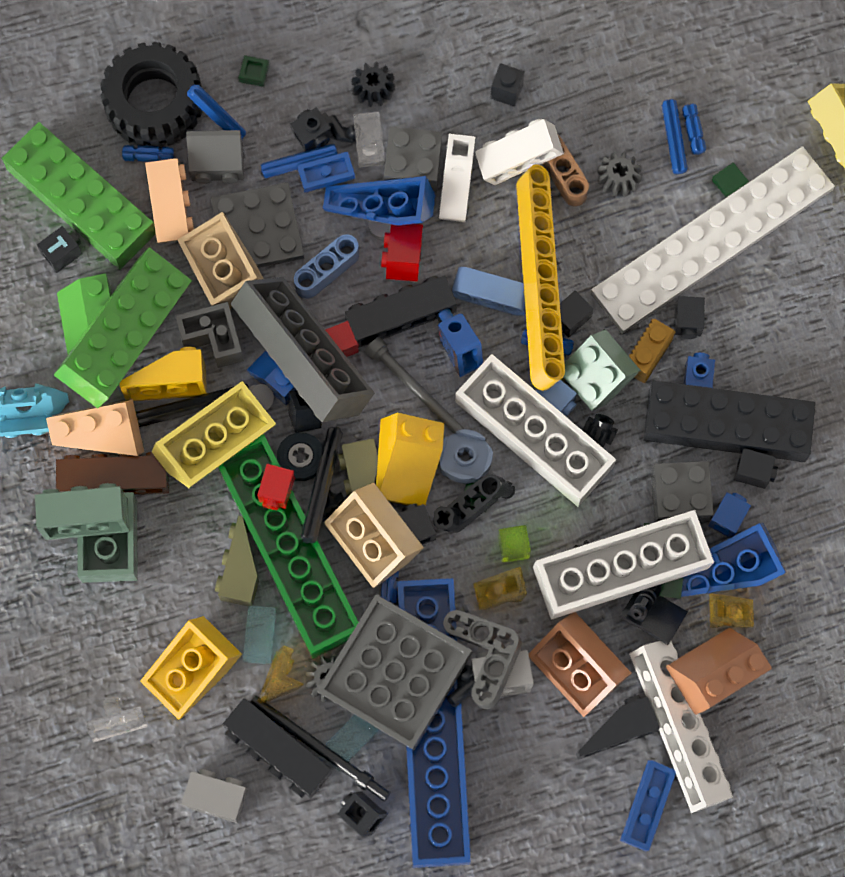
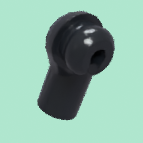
M336 115L329 116L333 123L331 127L332 135L337 141L355 143L360 139L362 130L358 125L343 127Z
M465 665L457 678V689L447 696L448 702L453 707H457L472 695L475 679L473 668L470 665Z

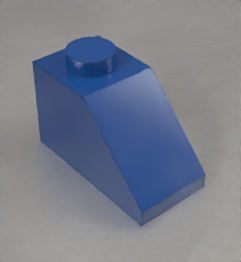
M264 351L247 369V372L261 384L267 385L272 390L273 395L287 406L289 404V391L296 390V388L284 376L283 371L268 355V352Z

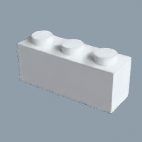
M545 119L534 120L529 123L528 127L522 130L510 131L506 134L505 138L487 142L483 145V148L475 151L483 179L493 185H497L527 171L532 165L543 164L564 154L555 125Z

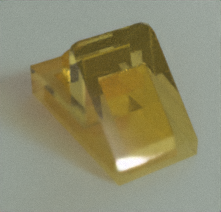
M516 567L473 583L479 610H487L507 602L519 603L527 595L521 567Z
M714 593L709 594L710 628L732 626L747 629L754 627L752 599Z
M283 645L276 651L257 702L263 704L292 693L304 685L302 682L286 676L289 674L294 660L291 659L294 649Z

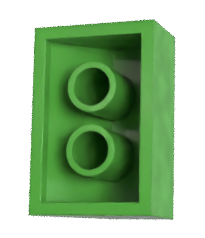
M106 274L80 278L57 292L67 354L70 353L112 295L110 282Z

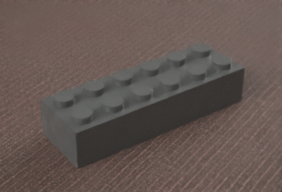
M284 277L245 281L233 299L232 307L252 331L254 337L263 345L268 355L283 371L284 376L290 380L299 395L310 406L314 415L321 422L359 416L375 394Z

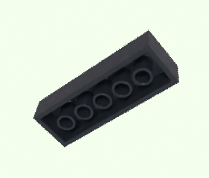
M652 380L649 388L643 441L739 454L745 448L774 456L776 459L806 462L811 454L816 402Z

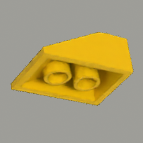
M183 347L180 351H173L121 380L119 385L125 400L146 401L189 398L206 394V365L201 349L196 350L195 347Z
M395 413L380 420L376 486L388 502L403 505L417 503L418 506L426 505L443 450L444 423L402 413Z
M204 616L189 620L140 682L179 720L227 674L242 653Z

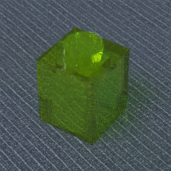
M521 525L499 529L498 541L502 563L529 559L531 549L527 526Z

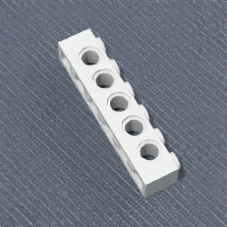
M661 641L643 645L630 653L644 693L652 706L660 728V734L691 813L732 798L729 782L725 778L719 763V757L713 748L708 729L704 725L700 713L697 715L693 713L665 667L678 659L677 651L673 647L672 642L666 645Z

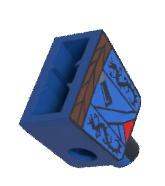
M450 309L439 312L436 316L439 322V338L459 377L478 369L483 364L481 342L464 315L459 313L454 316Z

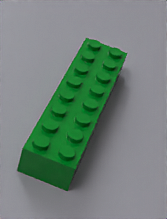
M263 434L220 465L218 469L312 659L346 643L359 622L318 540L314 544L303 542L301 533L305 515L293 491L291 490L286 509L281 507L278 510L268 509L262 506V502H259L257 495L266 464L280 467Z

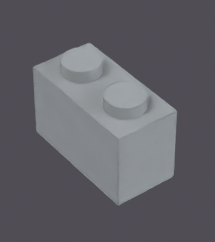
M200 769L199 773L191 771L181 805L191 810L238 823L248 791L246 787L242 786L243 781L227 777L226 781L215 778L216 773Z

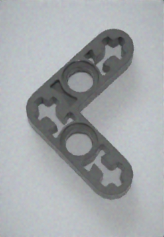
M460 610L451 611L445 616L443 621L444 628L449 635L489 650L471 694L472 699L479 707L483 709L493 708L500 700L522 647L521 638L511 628ZM460 619L465 626L469 627V631L462 627H456L455 629L451 624L453 621L458 622ZM483 626L488 627L490 630L489 636L484 640L476 639L477 629ZM496 635L504 640H508L511 636L514 644L507 645L505 649L502 642L496 640ZM494 662H502L504 664L503 672L496 676L491 675L490 666ZM488 678L492 682H496L497 685L495 686L493 683L490 685L485 679ZM489 687V692L492 696L491 698L486 697L483 701L480 693L481 691L486 692Z

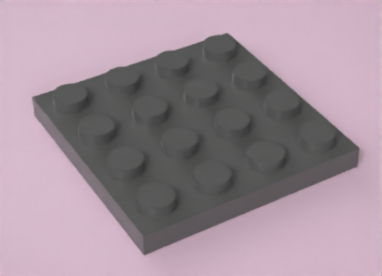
M376 594L317 692L412 750H415L473 651Z

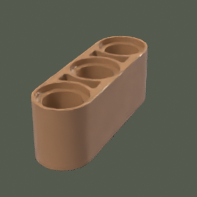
M558 135L564 154L543 163V166L548 171L549 176L565 202L571 206H580L587 198L589 184L562 138ZM558 166H565L569 171L560 172L556 168ZM577 187L582 190V193L574 194L570 189Z

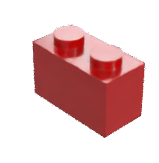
M391 224L390 232H385L384 248H388V252H382L381 268H386V279L418 282L423 224Z

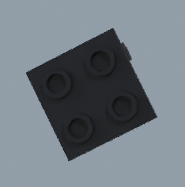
M661 584L635 592L620 617L657 640L669 645L688 611L659 596L662 591Z

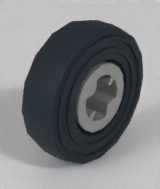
M297 432L288 435L278 447L277 461L281 468L294 471V481L313 479L317 473L323 448L322 443L315 436L308 433ZM299 451H305V456L308 459L306 461L303 459V463H298L297 458L294 457L295 453L299 455Z

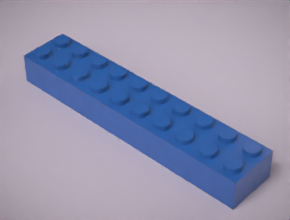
M454 578L398 581L399 608L457 641L456 638L449 635L443 625L445 616L455 610ZM453 621L451 625L456 629V622ZM457 680L448 695L457 689ZM446 697L416 749L412 750L406 746L413 868L470 865L471 863L461 704L453 707Z

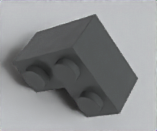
M228 302L175 316L184 347L196 348L211 344L218 368L244 361Z

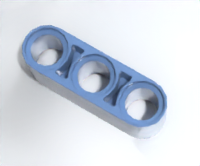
M342 235L302 266L294 275L297 295L304 299L316 296L355 264L359 258L357 239L352 235ZM346 246L354 249L349 254H344L340 251ZM324 263H331L333 268L325 271L320 266ZM309 279L313 281V284L309 287H302L300 282Z
M467 267L458 268L451 290L455 298L512 315H525L524 283Z

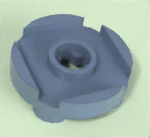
M463 429L456 431L455 434L449 437H445L439 460L442 475L455 482L464 484L475 483L482 479L489 472L493 459L491 446L489 447L483 435L473 430ZM464 451L469 452V457L472 459L465 462L458 455H463Z

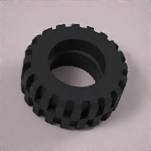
M144 42L139 43L138 48L133 50L131 47L124 49V55L121 57L116 55L112 59L113 66L106 67L104 71L105 79L101 80L100 87L102 103L113 129L117 134L122 133L123 139L131 143L135 140L137 146H146L147 143L160 148L161 143L167 142L169 146L175 144L174 139L177 137L184 139L187 136V129L194 130L198 124L197 118L201 117L203 112L187 95V91L192 85H200L202 87L200 76L193 61H189L188 56L183 51L177 53L174 46L168 44L165 48L162 47L161 42H152V46H146ZM162 79L170 82L177 88L176 96L172 102L157 111L147 112L138 110L131 106L128 101L133 89L146 80Z

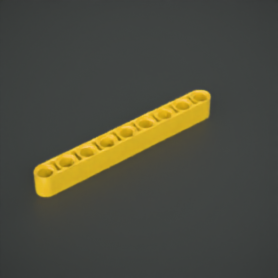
M532 165L518 179L516 187L530 377L532 384L537 389L546 391L565 375L550 177L548 171L543 166Z

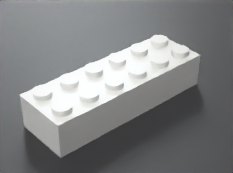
M493 354L487 358L456 392L455 402L577 507L614 468L616 459Z
M693 510L536 560L533 569L552 620L709 569L714 561L696 512Z

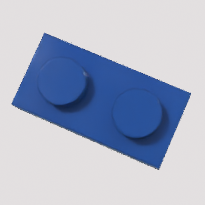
M348 151L297 165L305 193L355 179Z

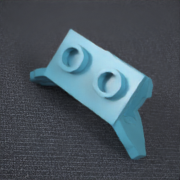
M35 383V387L10 390H6V386L1 388L0 437L14 438L21 434L32 433L33 435H42L49 432L46 418L63 411L65 405L69 403L68 393ZM22 406H32L27 411H21L17 408Z

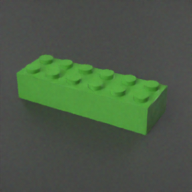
M40 122L2 157L6 169L119 270L156 235L152 220Z
M149 247L137 259L54 373V376L96 408H99L112 395L192 280Z

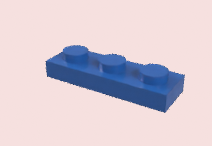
M652 760L647 761L620 841L644 851L650 850L676 774L674 769Z

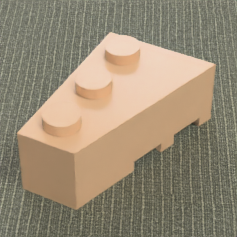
M177 158L147 162L145 165L157 243L178 241L179 238L194 230L193 219L187 216L186 207L190 206L188 190L184 191L183 180H187L185 165L180 164Z
M133 399L101 405L99 408L90 407L56 414L46 418L52 445L134 456L144 453Z

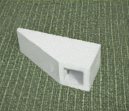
M449 134L439 219L465 222L475 149L474 136Z

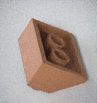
M576 612L571 613L558 622L528 654L529 658L583 717L589 714L631 674L626 666Z
M731 628L724 630L665 666L695 715L714 706L772 669L758 644Z

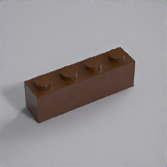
M147 452L146 456L118 454V457H107L105 454H93L91 458L66 455L63 459H56V489L60 490V492L71 491V488L76 486L97 489L101 484L113 483L116 484V487L120 486L124 493L133 492L134 495L169 494V474L152 452Z

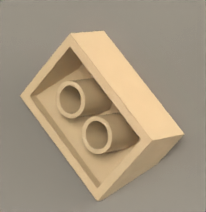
M375 483L355 490L324 522L373 588L407 565L424 548Z

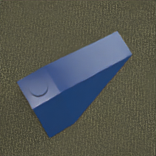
M426 176L326 187L323 209L327 212L393 225L423 223L433 217L435 193Z
M759 523L710 548L714 563L709 569L683 577L681 597L761 586L785 574L786 570L779 552L765 524Z

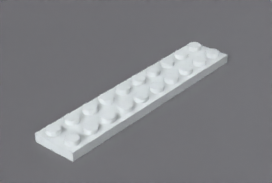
M802 146L591 289V294L623 334L827 195L835 186Z

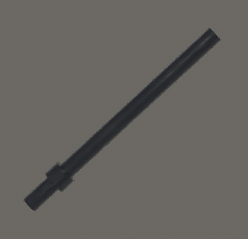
M257 695L253 697L250 702L355 780V785L364 791L369 790L384 802L388 799L391 792L374 781V776L366 770L362 772Z

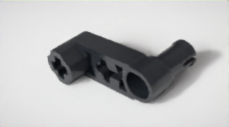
M493 474L486 475L475 482L447 507H438L434 511L433 524L437 529L458 533L497 502L498 498L510 499L513 497L515 486H511L513 483L505 481L502 477ZM470 498L477 499L474 502L475 508L469 507L471 505Z

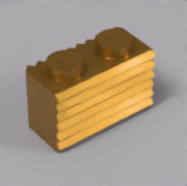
M651 319L642 337H640L631 354H629V357L641 370L634 378L642 383L647 382L675 334L672 328L656 319Z

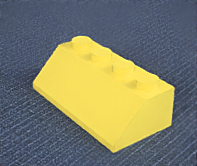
M830 84L811 98L808 103L811 107L812 116L820 123L824 130L823 135L834 148L837 161L845 168V84Z
M242 381L156 442L152 453L168 474L190 488L274 427L276 423Z

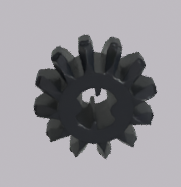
M377 61L373 64V67H370L365 62L364 70L356 69V77H352L351 85L354 86L352 93L354 96H359L358 101L360 104L368 100V106L371 108L373 102H377L378 105L382 106L383 99L390 101L392 98L391 92L395 91V84L393 83L394 74L388 73L386 65L379 69Z

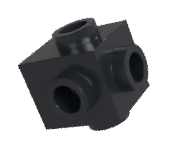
M317 107L312 110L307 109L298 115L297 120L290 123L292 133L305 151L325 146L333 136L331 131L333 123L326 112L321 114Z

